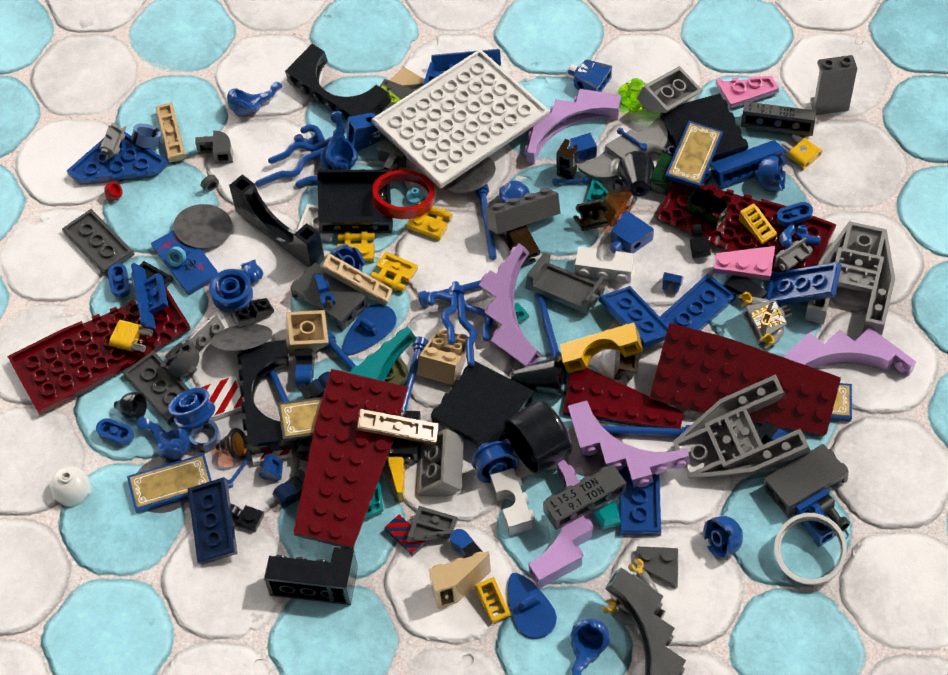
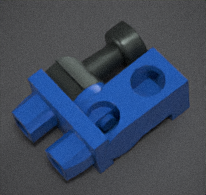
M826 488L795 507L794 516L803 513H816L828 516L842 531L850 525V521L844 516L840 517L834 508L835 500L829 495L830 492ZM817 521L800 522L813 536L818 548L834 538V532L823 523Z

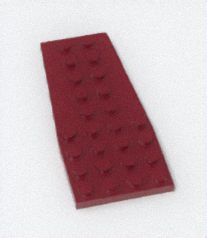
M678 182L673 183L657 212V220L692 236H695L693 225L701 224L703 237H709L710 244L727 252L775 246L772 271H782L779 266L775 268L774 265L776 255L781 250H786L781 245L779 236L787 227L778 224L776 218L779 209L787 206L764 199L757 201L747 194L740 196L734 194V191L727 189V191L716 189V185L713 184L709 186L702 185V189L728 203L727 216L715 228L687 213L688 197L696 188ZM753 203L760 209L777 233V236L764 244H761L739 221L740 211ZM696 205L699 208L705 210V208L702 205ZM712 213V215H714V216L717 217V222H718V217H719L720 215H718V214H716V213ZM812 216L808 221L793 225L796 230L799 225H805L810 236L821 237L819 246L805 244L812 247L813 252L811 256L801 262L795 257L798 264L789 270L818 265L837 224ZM766 230V231L762 232L761 235H764V234L767 233L768 231ZM795 232L791 236L792 241H800V239L796 236Z
M165 287L168 306L153 314L156 325L153 335L141 334L137 344L146 346L145 352L137 350L131 352L109 346L110 338L119 320L142 325L139 320L140 313L137 301L133 299L128 301V305L119 309L117 307L111 308L109 313L102 316L100 314L91 317L92 320L83 323L80 321L7 356L39 416L95 388L135 364L152 351L155 352L190 331L191 328L168 289Z
M669 323L649 399L705 413L720 399L776 374L786 398L749 414L752 422L763 424L767 420L777 427L793 430L801 429L803 432L826 435L841 377L727 337Z
M331 369L315 422L294 527V536L338 547L342 545L355 547L357 537L360 534L363 521L367 515L370 502L373 499L376 486L380 480L383 467L386 464L395 438L357 430L359 411L364 409L401 416L408 387Z

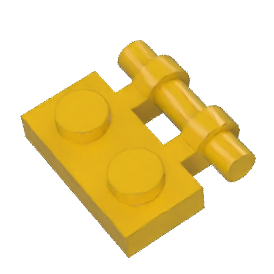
M432 206L426 214L410 219L407 223V229L440 241L448 228V223L444 222V219L451 221L453 214L447 212L446 209H438ZM430 213L436 215L437 218L430 217Z
M364 231L356 234H351V232L338 234V241H345V244L352 248L355 247L360 251L364 263H374L375 245L374 243H368V241L375 240V233ZM351 241H361V243L351 244Z
M384 252L376 265L377 270L380 271L379 274L372 272L370 277L389 286L394 291L404 292L406 285L401 284V282L406 281L409 283L417 272L418 265ZM387 275L394 276V280L387 278Z

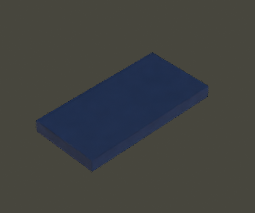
M222 477L187 488L197 563L203 565L238 554L227 479Z

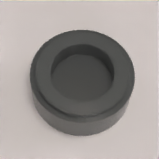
M209 175L201 181L200 186L205 192H210L218 186L219 180L215 175Z

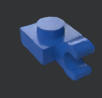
M322 273L314 275L322 307H326L325 302L327 300H331L332 304L335 305L334 295L327 292L330 290L328 280L323 279Z

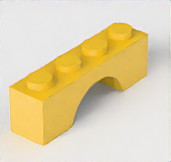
M635 323L625 324L614 329L560 344L562 361L568 373L586 369L591 358L603 350H616L624 357L643 352L640 334Z

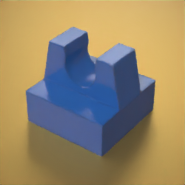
M664 272L662 289L667 291L668 285L673 284V292L678 293L683 284L684 277Z
M272 454L265 455L264 461L260 462L263 472L259 473V477L274 481L281 480L283 462Z

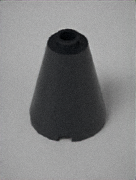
M633 151L625 154V157L618 162V174L634 196H644L649 190L653 176V160L642 151Z
M561 356L515 369L511 375L512 380L535 392L564 395L566 389H562L563 384H566V369L563 362H560Z

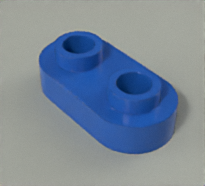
M799 202L783 207L777 212V222L781 226L788 227L789 225L808 221L812 217L813 207L807 202Z
M120 263L114 264L108 270L110 289L113 296L122 298L130 292L128 272L125 265Z
M105 418L96 425L99 437L110 442L128 445L134 439L132 428L118 421Z

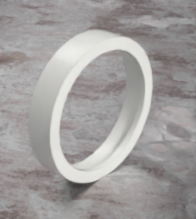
M803 513L792 517L783 524L777 533L774 550L777 563L788 578L803 585H820L830 581L840 572L846 560L847 545L842 530L834 521L821 514ZM803 521H817L825 524L836 534L840 543L841 552L836 567L829 574L818 579H805L793 574L786 567L781 556V542L784 535L792 526Z

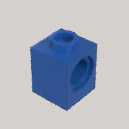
M591 133L570 139L569 150L573 149L574 145L577 144V152L574 155L576 163L597 157V145Z

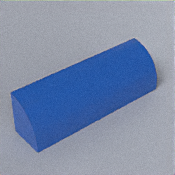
M775 140L712 162L710 169L718 186L723 188L755 176V170L759 168L760 162L768 156L782 155L786 165L785 149Z

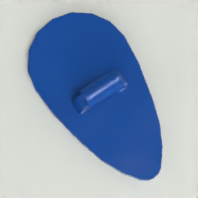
M382 304L371 305L364 309L346 335L343 348L346 355L360 353L385 338L396 326L397 318L395 312L390 307Z
M512 573L508 581V599L517 629L528 638L539 639L546 637L556 626L557 616L555 609L531 580L519 573Z

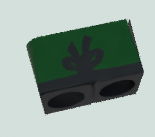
M661 152L649 190L667 196L674 181L666 179L665 175L673 156Z
M696 188L688 197L687 213L715 228L727 216L728 203L702 188ZM696 205H702L705 208V210L699 208ZM712 213H716V214L720 215V216L718 217V222H717V217L714 216V215H712Z

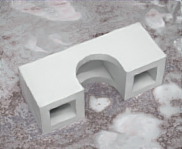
M579 246L575 262V274L582 277L598 279L602 277L604 280L631 283L634 254L616 251L613 260L602 262L597 258V249Z
M513 468L490 475L491 486L496 500L508 499L514 502L511 507L503 509V520L509 536L533 529L532 521H535L533 510L527 507L529 501L526 492H522L520 488L522 486L520 475H516Z

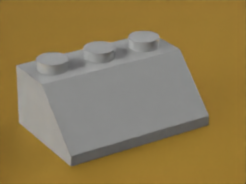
M678 66L644 85L636 99L649 112L667 113L699 95L703 90Z
M444 429L437 433L435 445L420 442L416 495L450 496L461 490L464 450L463 436Z

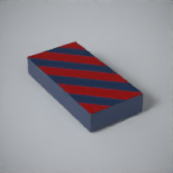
M399 514L384 527L385 531L414 556L428 541L408 542L407 537L412 525Z

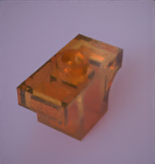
M627 189L623 193L609 191L605 197V200L616 211L610 227L616 225L626 210L630 212L634 197L630 190Z

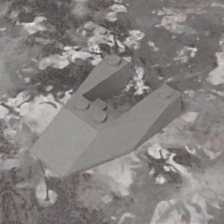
M849 221L821 258L818 265L839 262L842 267L837 286L871 294L862 333L870 327L882 336L895 282L887 229ZM830 298L809 301L805 320L824 324Z
M776 374L720 399L673 441L676 451L687 449L690 464L686 465L684 470L689 479L753 473L811 452L801 429L763 445L749 414L786 398Z

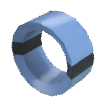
M136 124L133 127L131 140L143 148H156L159 146L162 134L155 126Z
M210 419L204 422V425L200 428L188 429L190 444L196 451L209 452L214 450L216 445L220 443L221 434L219 428ZM202 429H211L215 432L214 437L207 443L196 442L194 440L195 434Z

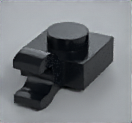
M701 224L693 225L695 239H690L692 258L711 256L709 237H703Z
M231 504L232 517L238 519L237 525L256 532L264 517V511L247 505L242 510L238 506Z

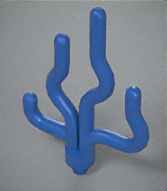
M310 124L301 127L300 132L303 134L310 131L314 132L318 143L311 145L304 142H295L289 145L284 152L270 157L268 163L274 164L284 160L296 149H303L311 153L301 157L295 169L275 172L257 180L255 185L261 187L280 178L296 177L303 170L305 163L318 157L323 170H331L325 160V153L328 142L331 141L332 137L325 140L321 130L316 125ZM317 176L296 181L295 186L300 188L310 183L317 184Z
M454 281L448 289L449 294L439 291L430 292L427 297V303L429 306H433L435 299L450 302V307L445 309L441 315L442 323L447 329L449 345L455 344V330L449 320V316L457 310L459 323L469 333V337L466 340L467 365L473 367L475 364L473 344L477 339V333L475 328L466 320L465 311L480 315L485 319L481 330L482 339L485 342L490 339L489 329L492 326L493 320L485 313V309L468 304L464 300L463 287L459 285L458 281Z

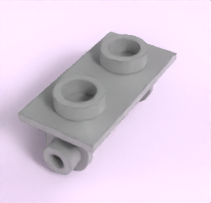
M111 123L108 126L105 134L107 137L103 139L100 146L101 153L107 155L105 160L113 156L115 157L119 153V145L125 138L126 126L121 129L116 123Z
M807 238L795 241L785 251L781 250L776 255L774 267L779 266L782 271H787L798 264L795 257L801 262L811 256L813 249L811 246L805 245Z
M215 314L212 317H208L207 321L200 326V329L187 338L200 352L212 340L213 336L225 327L218 315Z

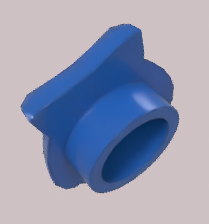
M256 259L240 264L243 269L242 271L248 275L250 282L256 283L262 278L263 270L257 265Z

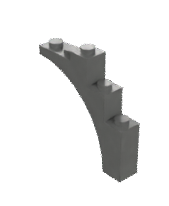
M622 567L614 572L605 589L620 601L638 628L644 648L645 675H682L685 670L683 665L686 660L666 647L674 637L672 633L675 628L655 615L663 605L661 600L664 596Z

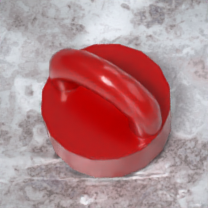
M114 181L108 183L104 188L107 201L117 200L123 194L121 186Z

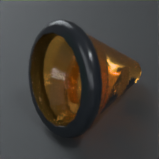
M233 428L215 445L214 449L236 461H242L248 453V447L245 448L244 436L246 435L240 428Z

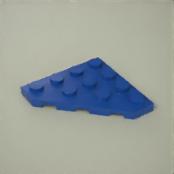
M124 132L125 138L120 143V151L115 157L113 156L105 160L107 155H103L100 150L103 142L102 139L66 171L77 182L90 183L156 176L168 165V162L150 148H143L133 143L131 135Z

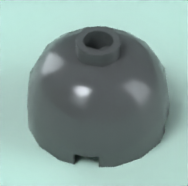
M185 340L187 343L184 345L182 342L177 344L165 355L167 358L165 363L161 361V367L171 376L177 378L185 377L186 375L191 376L197 371L199 352L190 340Z

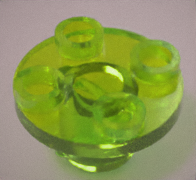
M633 78L623 84L618 91V95H621V105L633 113L644 109L636 98L646 83L639 78Z

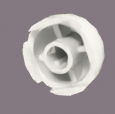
M66 466L54 474L51 479L50 489L57 503L59 502L65 507H75L82 504L88 494L90 495L92 484L88 475L81 468Z

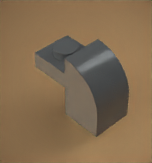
M215 130L213 131V136L195 137L198 154L213 153L215 164L233 163V149L227 134Z
M384 136L377 149L379 161L385 162L383 169L395 171L399 170V167L405 168L406 155Z

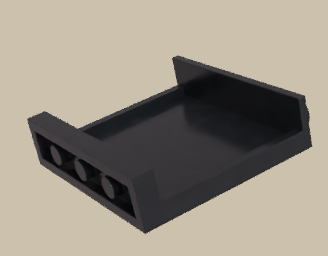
M720 93L683 103L667 113L660 112V118H662L667 128L668 140L671 146L678 147L688 122L692 121L723 131V136L713 159L748 149V142L746 139H743L740 126L736 125L734 115L728 110L727 101L723 100Z
M317 170L319 233H361L364 231L368 233H392L393 218L379 212L372 201L374 182L381 175L390 172V170ZM389 183L384 185L378 191V194L385 202L391 204Z
M475 361L473 367H465L460 379L455 380L451 391L443 396L438 408L435 407L431 413L432 423H439L478 445L505 441L507 435L504 421L533 403L534 391Z

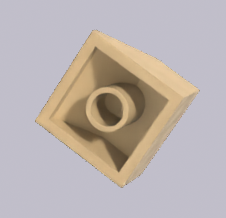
M325 310L286 312L285 325L289 357L295 356V349H313L314 353L328 345Z

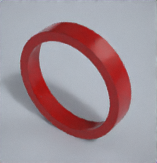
M390 171L377 178L373 184L372 201L379 212L391 218H417L426 214L434 204L435 188L429 178L415 171ZM409 181L423 186L429 192L426 200L418 205L399 207L385 202L379 196L378 191L384 185L392 182Z

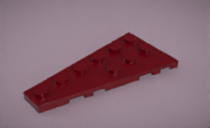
M589 368L570 374L563 415L570 416L569 405L587 401L593 415L600 421L639 427L681 429L683 419L682 411L665 403L649 399L650 396Z

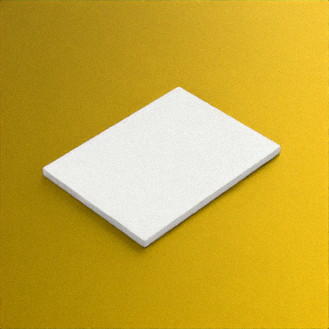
M479 49L378 114L371 121L439 188H443L548 117L550 111Z

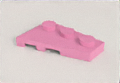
M772 76L750 77L748 80L732 78V81L716 79L715 83L730 109L744 105L745 101L753 102L779 93V87Z
M775 246L716 253L713 273L770 280Z

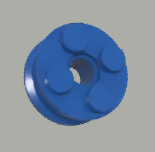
M223 270L217 273L210 282L209 289L213 303L224 312L229 313L232 309L247 307L253 298L250 279L241 270Z
M192 388L172 399L168 410L171 415L175 416L174 422L177 427L197 429L202 427L204 422L212 417L215 412V405L212 401H209L210 395L206 389Z
M507 441L483 443L479 446V450L474 453L471 459L473 468L477 470L479 481L491 483L490 475L512 468L516 471L519 460L512 454L513 447Z

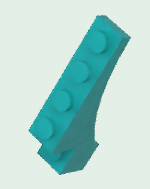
M408 326L399 330L396 336L384 342L376 352L368 355L361 364L353 367L349 373L385 381L396 360L417 338Z

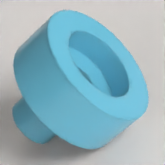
M412 188L406 194L407 202L411 206L418 205L419 202L422 203L425 200L424 191L420 188Z
M173 247L166 253V260L172 266H180L186 260V253L180 247Z

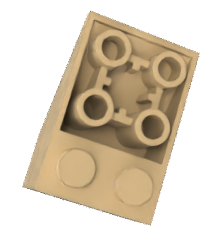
M438 329L419 355L417 375L453 385L460 376L467 359L466 340L468 336L455 333V344L449 345L447 330Z
M489 551L484 553L477 552L470 557L464 559L457 558L450 563L444 565L437 564L428 569L431 589L438 609L458 603L474 588L475 584L480 583L491 572Z

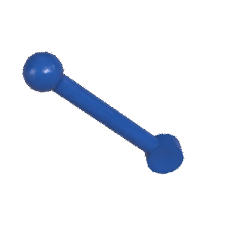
M623 128L617 129V133L619 135H624L626 138L640 146V150H647V144L640 143L639 141L625 133Z
M584 177L583 179L558 180L557 178H554L552 180V184H589L590 178Z
M247 454L244 462L232 478L227 480L228 488L233 487L234 480L246 464L252 461V455Z

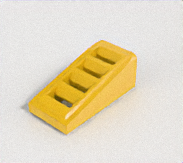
M754 203L740 211L739 221L761 244L777 236L776 231ZM766 230L768 231V232L765 233L764 235H761L762 232H764V231H766Z
M388 457V467L399 502H403L405 489L404 459L402 457Z
M494 577L475 584L474 590L491 624L511 616ZM490 587L492 588V591H489L485 594L483 593V590ZM495 594L496 598L489 601L486 600V597ZM497 601L500 604L493 608L489 607L490 604H493ZM499 609L503 610V612L498 615L493 616L492 612L497 611Z

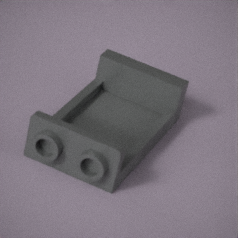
M853 55L819 59L817 61L819 76L815 97L810 98L812 110H816V115L849 111L858 69Z
M543 253L527 274L525 288L585 314L590 308H594L598 296L603 295L605 291V286L603 285L604 278L600 277L597 283L551 264V255Z
M314 263L304 271V274L292 283L290 287L292 297L296 299L299 296L318 310H325V315L336 321L337 328L344 331L368 307L366 296L321 271V266ZM322 273L324 280H328L330 290L327 292L333 294L336 304L333 305L331 300H327L325 308L321 305L314 276Z
M821 444L811 450V452L804 454L765 477L763 489L785 515L790 517L795 514V507L818 492L825 488L827 489L838 481H841L843 484L846 483L849 471L847 466L836 458L831 449Z

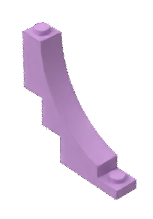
M870 327L855 341L839 330L825 344L811 333H808L783 356L813 368L835 363H858L887 371L893 365L899 372L907 376L913 372L916 364L914 359Z

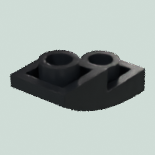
M732 275L724 283L726 288L740 295L748 292L752 297L763 299L768 295L764 288L747 277Z
M267 298L252 300L249 302V307L232 309L231 317L237 327H243L270 316L274 313V308Z

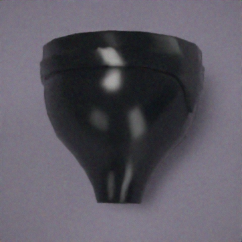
M141 392L127 393L120 400L114 402V408L124 418L137 421L139 417H144L146 413L147 402L145 395Z

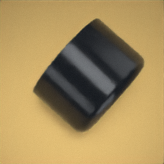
M537 401L504 421L506 435L515 453L526 468L535 475L540 474L571 454L572 442L565 425L553 408L543 401Z

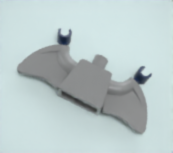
M657 118L643 131L636 133L631 129L626 132L640 143L647 144L646 151L640 150V146L624 135H621L607 143L605 151L599 157L579 164L578 170L597 180L612 181L613 190H615L616 183L622 189L623 181L620 179L617 168L618 162L625 157V154L633 151H642L646 154L651 152L661 154V152L674 156L677 148L675 146L666 148L668 131L662 118Z

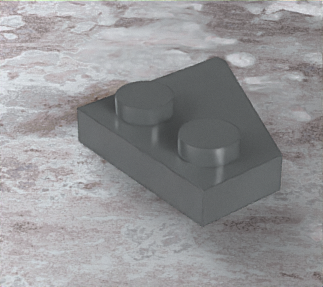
M419 506L407 541L415 542L450 538L457 524L458 517Z
M637 546L636 559L643 561V569L652 577L658 580L662 579L670 583L671 587L677 588L678 548Z

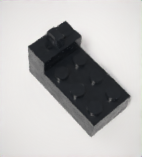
M342 545L341 548L334 547L331 562L323 559L316 561L307 560L303 557L287 558L284 555L269 556L264 576L269 595L351 605L358 571L354 547Z

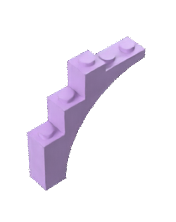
M579 89L578 96L574 97V102L555 99L554 106L550 107V115L527 130L529 145L525 146L524 156H527V163L535 164L543 146L555 134L569 126L588 120H618L621 108V95Z
M518 243L516 247L511 249L506 261L500 264L498 272L494 273L490 270L484 274L479 286L495 297L494 301L488 304L485 311L491 319L501 325L493 333L491 341L521 364L527 366L537 363L542 354L524 336L515 313L514 291L521 266L529 254V251Z
M587 401L568 406L582 456H590L598 451H602L606 467L614 465L619 471L627 466L633 487L648 486L653 482L652 474L660 475L667 472V470L674 468L682 469L690 464L687 449L672 452H653L638 449L621 442L600 425Z
M565 460L557 463V473L565 488L570 485L574 486L581 481L575 476L576 473L572 465H568ZM603 505L563 526L554 543L541 556L529 563V574L539 589L582 566L583 553L579 545L592 539L594 527L589 518L593 517V512L603 507Z

